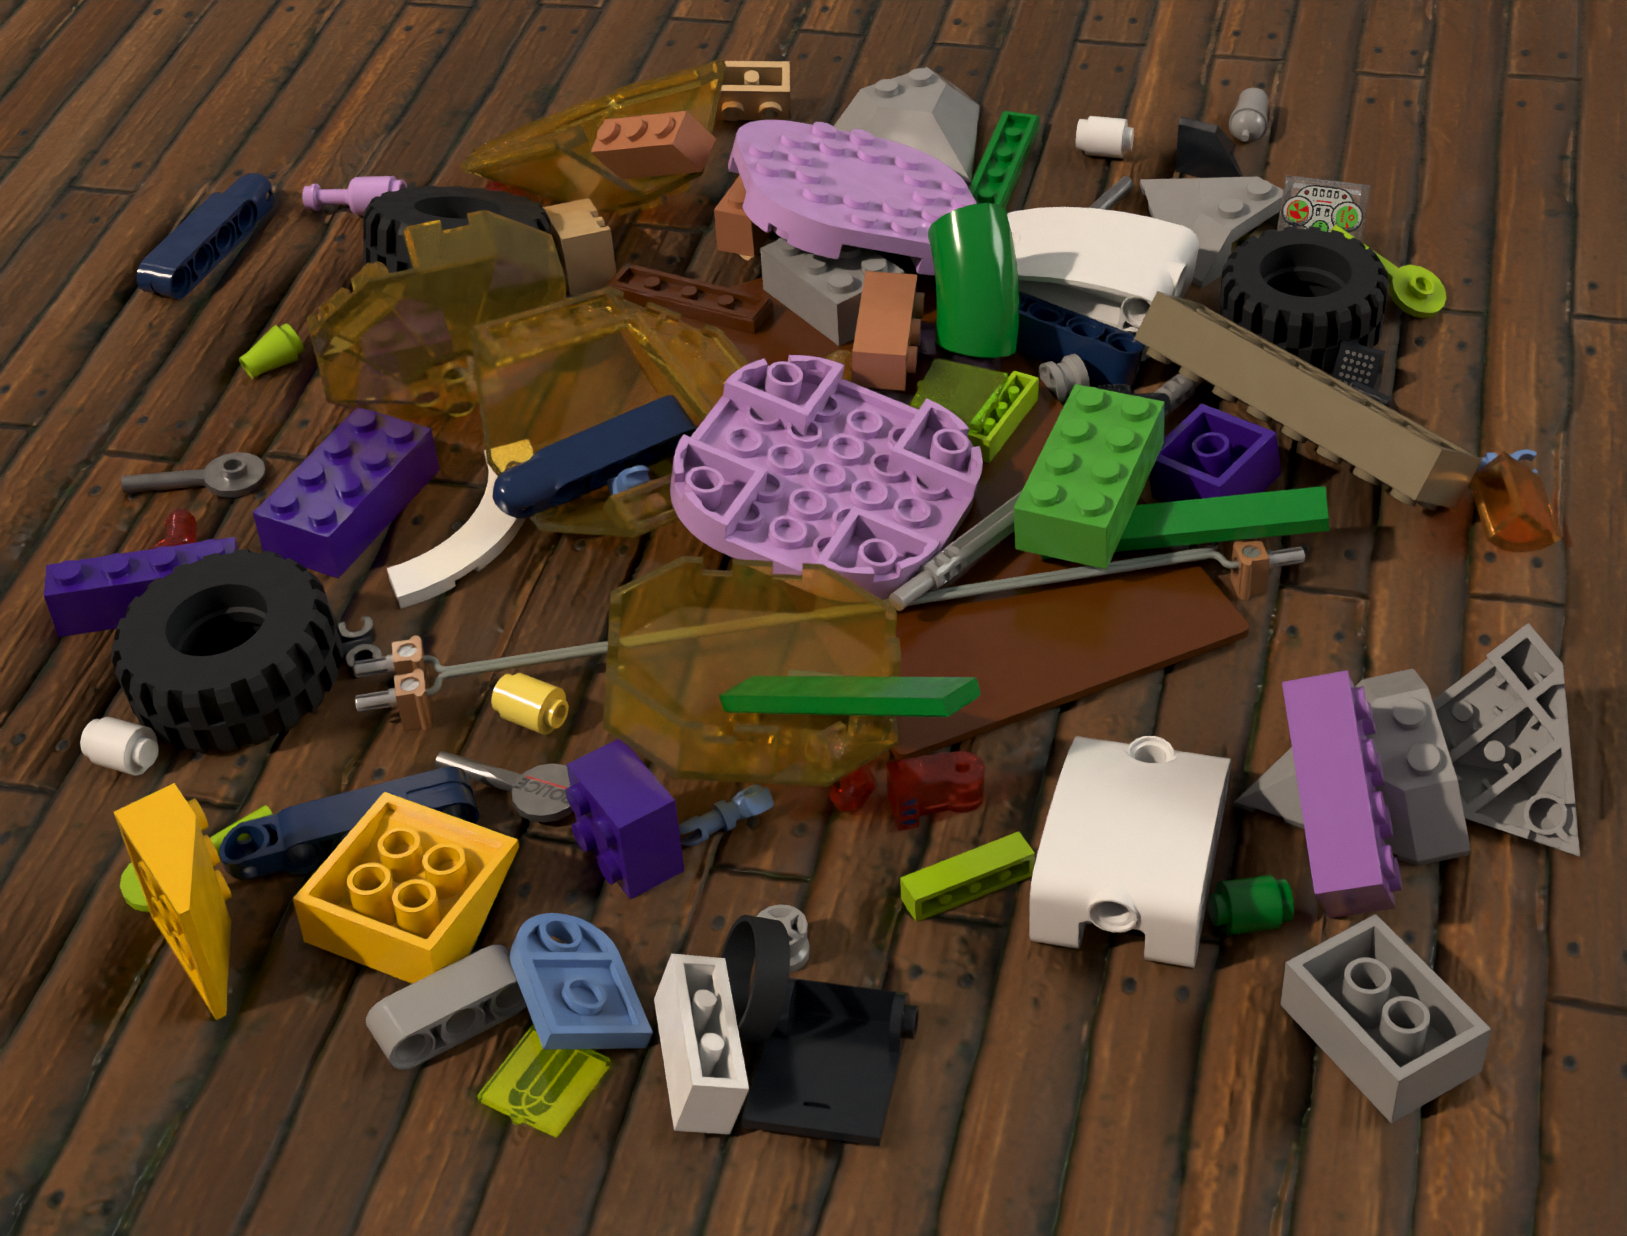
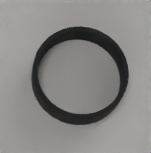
M742 915L735 921L726 938L721 958H725L740 1041L761 1044L774 1031L784 1005L790 971L789 938L784 924L779 920ZM755 959L754 979L748 1001L750 977Z

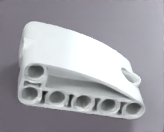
M1046 207L1014 211L1007 214L1016 254L1019 291L1136 335L1157 291L1183 298L1193 281L1199 240L1196 234L1185 226L1152 217L1096 208ZM1144 345L1141 361L1149 358L1146 354L1149 347Z
M1076 736L1067 754L1055 789L1034 865L1030 889V941L1080 949L1086 924L1093 923L1102 930L1119 933L1137 929L1145 934L1144 960L1195 968L1227 797L1231 759L1175 751L1169 742L1156 736H1143L1135 739L1130 744Z

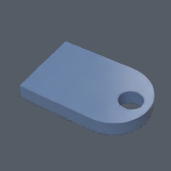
M545 913L525 921L520 927L511 947L510 962L543 1050L646 1048L653 1031L619 951L612 940L593 924L567 914ZM549 936L557 937L567 944L556 942Z

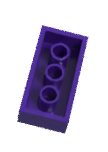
M357 407L253 512L263 551L277 553L284 560L289 557L308 569L339 579L440 470L432 429Z

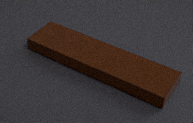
M626 263L606 285L608 298L755 334L774 311L773 299L629 263Z

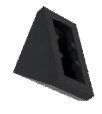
M1185 117L1180 118L1178 124L1176 172L1199 178L1244 177L1234 155L1236 145L1218 125Z

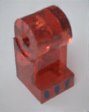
M966 751L944 752L886 762V794L898 831L918 828L919 816L948 810L956 813H968L976 810L984 800L985 764L974 753Z

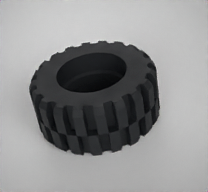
M1289 226L1277 232L1271 229L1264 231L1258 238L1255 236L1248 238L1229 255L1222 270L1219 314L1329 374L1334 370L1339 348L1343 340L1371 348L1378 344L1382 336L1389 284L1387 281L1388 274L1385 266L1371 248L1365 249L1366 247L1363 242L1354 237L1351 239L1345 238L1342 232L1335 230L1326 232L1321 231V227L1309 226V229H1297V226Z

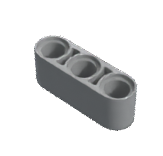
M491 945L383 998L370 1009L366 1017V1026L391 1065L396 1069L403 1070L418 1066L517 1015L527 1005L510 962L509 950L503 945Z

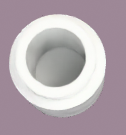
M1089 116L1088 120L1079 119L1076 131V150L1085 151V155L1123 158L1125 151L1132 150L1134 128L1128 127L1127 119Z
M104 717L90 721L84 728L80 740L82 753L89 757L92 763L135 776L143 774L152 766L159 752L157 737L151 728L113 717Z

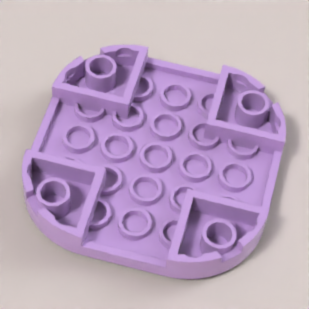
M758 120L744 124L736 133L728 162L729 172L740 174L746 190L742 206L745 214L766 233L772 231L773 227V231L778 236L787 239L786 244L833 259H838L842 244L906 255L910 257L918 274L935 275L933 257L927 235L931 224L955 209L977 204L961 176L940 160L907 145L874 137L865 130L853 129L851 132L837 130L834 126L824 122H815L813 125L786 120Z
M789 355L788 362L779 361L770 366H767L768 364L764 358L738 369L725 381L723 396L691 437L685 434L682 436L675 450L670 484L671 501L677 516L695 537L721 553L810 591L833 598L856 601L888 598L890 594L916 576L921 565L950 544L973 506L983 465L980 446H973L968 438L969 428L959 417L942 405L927 398L918 410L842 379L845 365L824 358Z

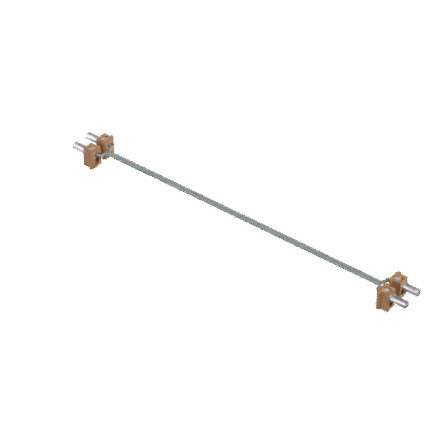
M1255 538L1212 542L1211 546L1110 562L1107 569L1083 566L927 591L908 606L1209 558L1217 559L1221 565L1231 569L1230 580L1237 596L1241 600L1246 601L1250 596L1267 593L1268 572L1270 569L1303 563L1305 561V553L1302 547L1266 551L1262 540L1254 541ZM888 597L452 666H441L436 657L425 655L421 638L414 635L410 640L392 642L393 654L386 655V657L354 662L353 671L357 678L396 673V676H394L395 688L388 689L387 691L356 695L355 705L358 712L398 707L404 731L420 728L428 731L433 726L432 706L429 696L436 694L441 689L442 682L448 678L892 609L893 607ZM427 663H432L434 669L441 673L437 676L434 686L431 688Z

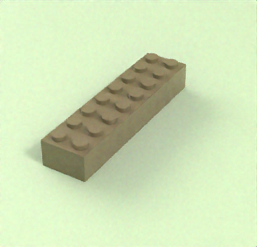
M1157 291L1135 335V340L1149 347L1146 352L1148 356L1164 364L1170 365L1171 362L1181 367L1179 373L1192 381L1203 384L1204 380H1206L1209 384L1214 385L1212 392L1217 396L1232 403H1236L1239 400L1249 405L1246 412L1267 423H1271L1274 420L1284 425L1281 429L1283 434L1302 443H1306L1308 440L1318 445L1319 447L1316 452L1321 456L1338 464L1345 461L1355 466L1352 472L1354 475L1374 485H1378L1381 482L1392 487L1390 495L1410 506L1415 507L1418 503L1436 511L1438 505L1456 509L1483 460L1203 304Z

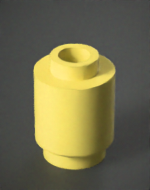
M522 673L515 675L505 674L499 679L492 693V707L495 711L499 712L501 718L543 735H547L554 729L562 726L569 710L566 695L562 688Z

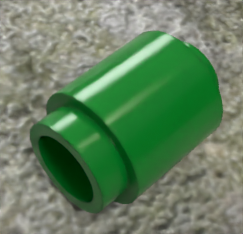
M1272 875L1219 881L1216 884L1215 893H1210L1208 896V911L1212 924L1220 926L1223 933L1229 936L1279 929L1282 923L1292 921L1294 916V900L1290 885L1286 879H1275Z

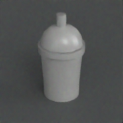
M1248 88L1241 92L1236 108L1230 116L1229 130L1236 139L1242 142L1249 143L1259 140L1267 131L1269 98L1263 90Z

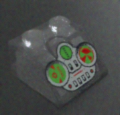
M1287 175L1277 231H1282L1285 227L1297 226V229H1309V226L1321 227V231L1330 232L1336 224L1364 243L1371 185Z

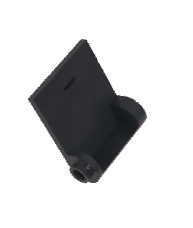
M789 978L781 1015L774 1031L764 1044L742 1116V1127L880 1146L905 1040H914L917 1034L919 1006L910 1005V995L907 992Z

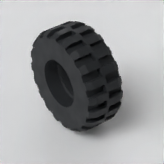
M422 186L421 188H403L394 192L388 191L382 193L380 197H374L363 213V265L370 278L374 279L380 286H387L390 290L409 293L412 296L433 297L442 300L466 299V301L490 298L501 299L511 295L518 296L525 294L528 290L538 288L549 273L551 220L545 209L538 202H532L530 198L516 196L505 191L461 186Z
M247 549L234 550L233 553L223 555L214 553L203 556L202 560L191 564L186 562L174 568L173 572L161 579L159 577L147 586V591L141 597L136 596L129 604L126 617L120 619L114 636L111 658L116 670L115 674L133 713L137 716L142 726L149 727L155 732L159 740L178 748L184 745L187 749L194 752L208 753L209 749H219L222 752L239 750V746L251 743L258 745L271 740L270 736L282 730L287 732L298 725L300 719L305 714L314 712L322 703L324 693L326 691L330 692L339 673L338 669L343 659V645L338 624L320 580L310 573L306 567L289 557L284 560L282 556L274 552L262 551V553H253ZM240 645V646H238V647H236V648H234V649H231V650H229V651H226V652H224V653L217 654V653H219V652H221V651H223V650H225V649H227V648H230V647H232V646Z

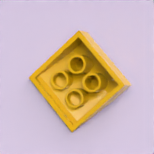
M175 783L114 811V815L153 921L215 1020L226 1016L231 919L225 901L232 898V895L219 870L214 871L213 866L220 864L221 861L207 834L203 836L202 830L208 828L209 824L200 804L195 798L186 801Z
M384 792L293 897L303 940L306 943L413 984L469 956L518 851V839Z

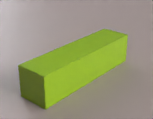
M1013 371L970 425L968 438L974 447L980 446L984 462L990 463L1038 401V377Z
M1019 831L900 877L901 900L915 922L921 921L1032 877L1035 853Z

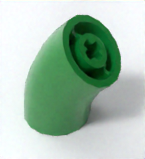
M992 203L972 204L955 209L937 219L927 231L936 280L937 316L935 342L944 349L963 355L991 358L1010 356L1016 352L1019 280L1013 237L1006 209L999 204Z

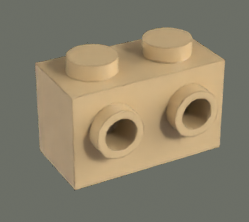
M714 61V120H789L790 61Z

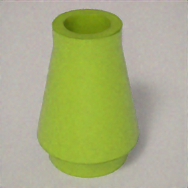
M285 323L280 327L274 325L246 354L239 357V361L246 373L254 379L263 373L298 361V355L303 353L305 348L299 336L289 324Z

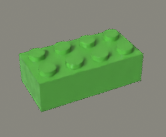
M1075 384L1013 508L1015 549L1107 569L1164 444L1165 402Z

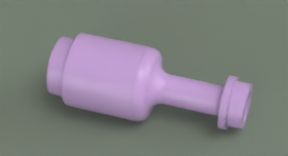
M395 176L354 177L347 189H321L319 184H312L311 186H305L303 189V204L306 209H312L313 211H320L322 205H349L354 215L363 216L365 209L374 197H380L382 193L388 191L394 192L407 188V184L404 180H397Z

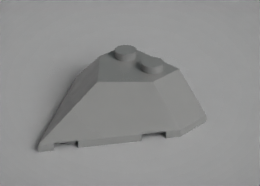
M928 67L913 69L907 74L892 79H883L874 85L861 88L834 125L837 130L851 132L853 129H861L871 133L874 137L891 140L915 148L940 160L953 169L965 181L968 188L972 182L980 106L960 88Z
M1258 176L1140 179V188L1143 195L1147 197L1148 209L1152 218L1185 226L1196 234L1199 240V250L1192 283L1200 288L1205 287L1222 276L1223 266L1231 254L1232 242L1264 221L1276 226L1280 230L1291 226L1284 221L1282 207L1293 195Z
M1528 623L1486 655L1487 659L1432 701L1458 779L1465 818L1580 857L1563 663Z
M1414 669L1362 679L1355 687L1364 686L1367 702H1370L1372 706L1376 734L1367 735V739H1373L1376 753L1380 755L1385 785L1376 786L1375 788L1376 792H1382L1384 804L1388 805L1393 827V837L1384 839L1385 845H1391L1392 853L1398 855V860L1416 866L1471 855L1458 779L1428 686ZM1291 747L1234 804L1235 807L1253 813L1258 809L1284 818V823L1305 829Z

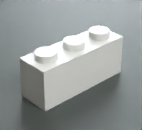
M671 953L656 992L654 1003L674 1131L730 1134L749 1091L726 961L725 958Z

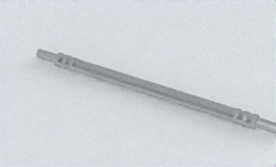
M1177 374L1153 393H1165L1170 398V406L1164 411V417L1192 397L1195 393V388L1200 383ZM1021 492L921 565L916 576L889 595L891 606L901 611L928 590L936 591L1014 531L1013 508Z

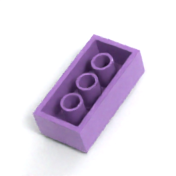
M1348 670L1282 682L1315 896L1329 918L1394 909L1393 892L1402 890V881L1397 858L1393 857L1391 845H1385L1384 839L1393 837V827L1388 805L1384 804L1382 792H1376L1375 788L1376 786L1385 785L1380 755L1376 753L1373 739H1367V735L1376 734V726L1370 702H1367L1364 686L1355 687Z

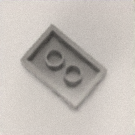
M782 237L760 248L763 290L838 346L855 338L865 271L904 274L902 269L875 250L842 244L838 259L798 249L786 244L787 239Z
M1376 914L1285 963L1280 1005L1390 1123L1397 1121L1482 1072L1491 1028Z

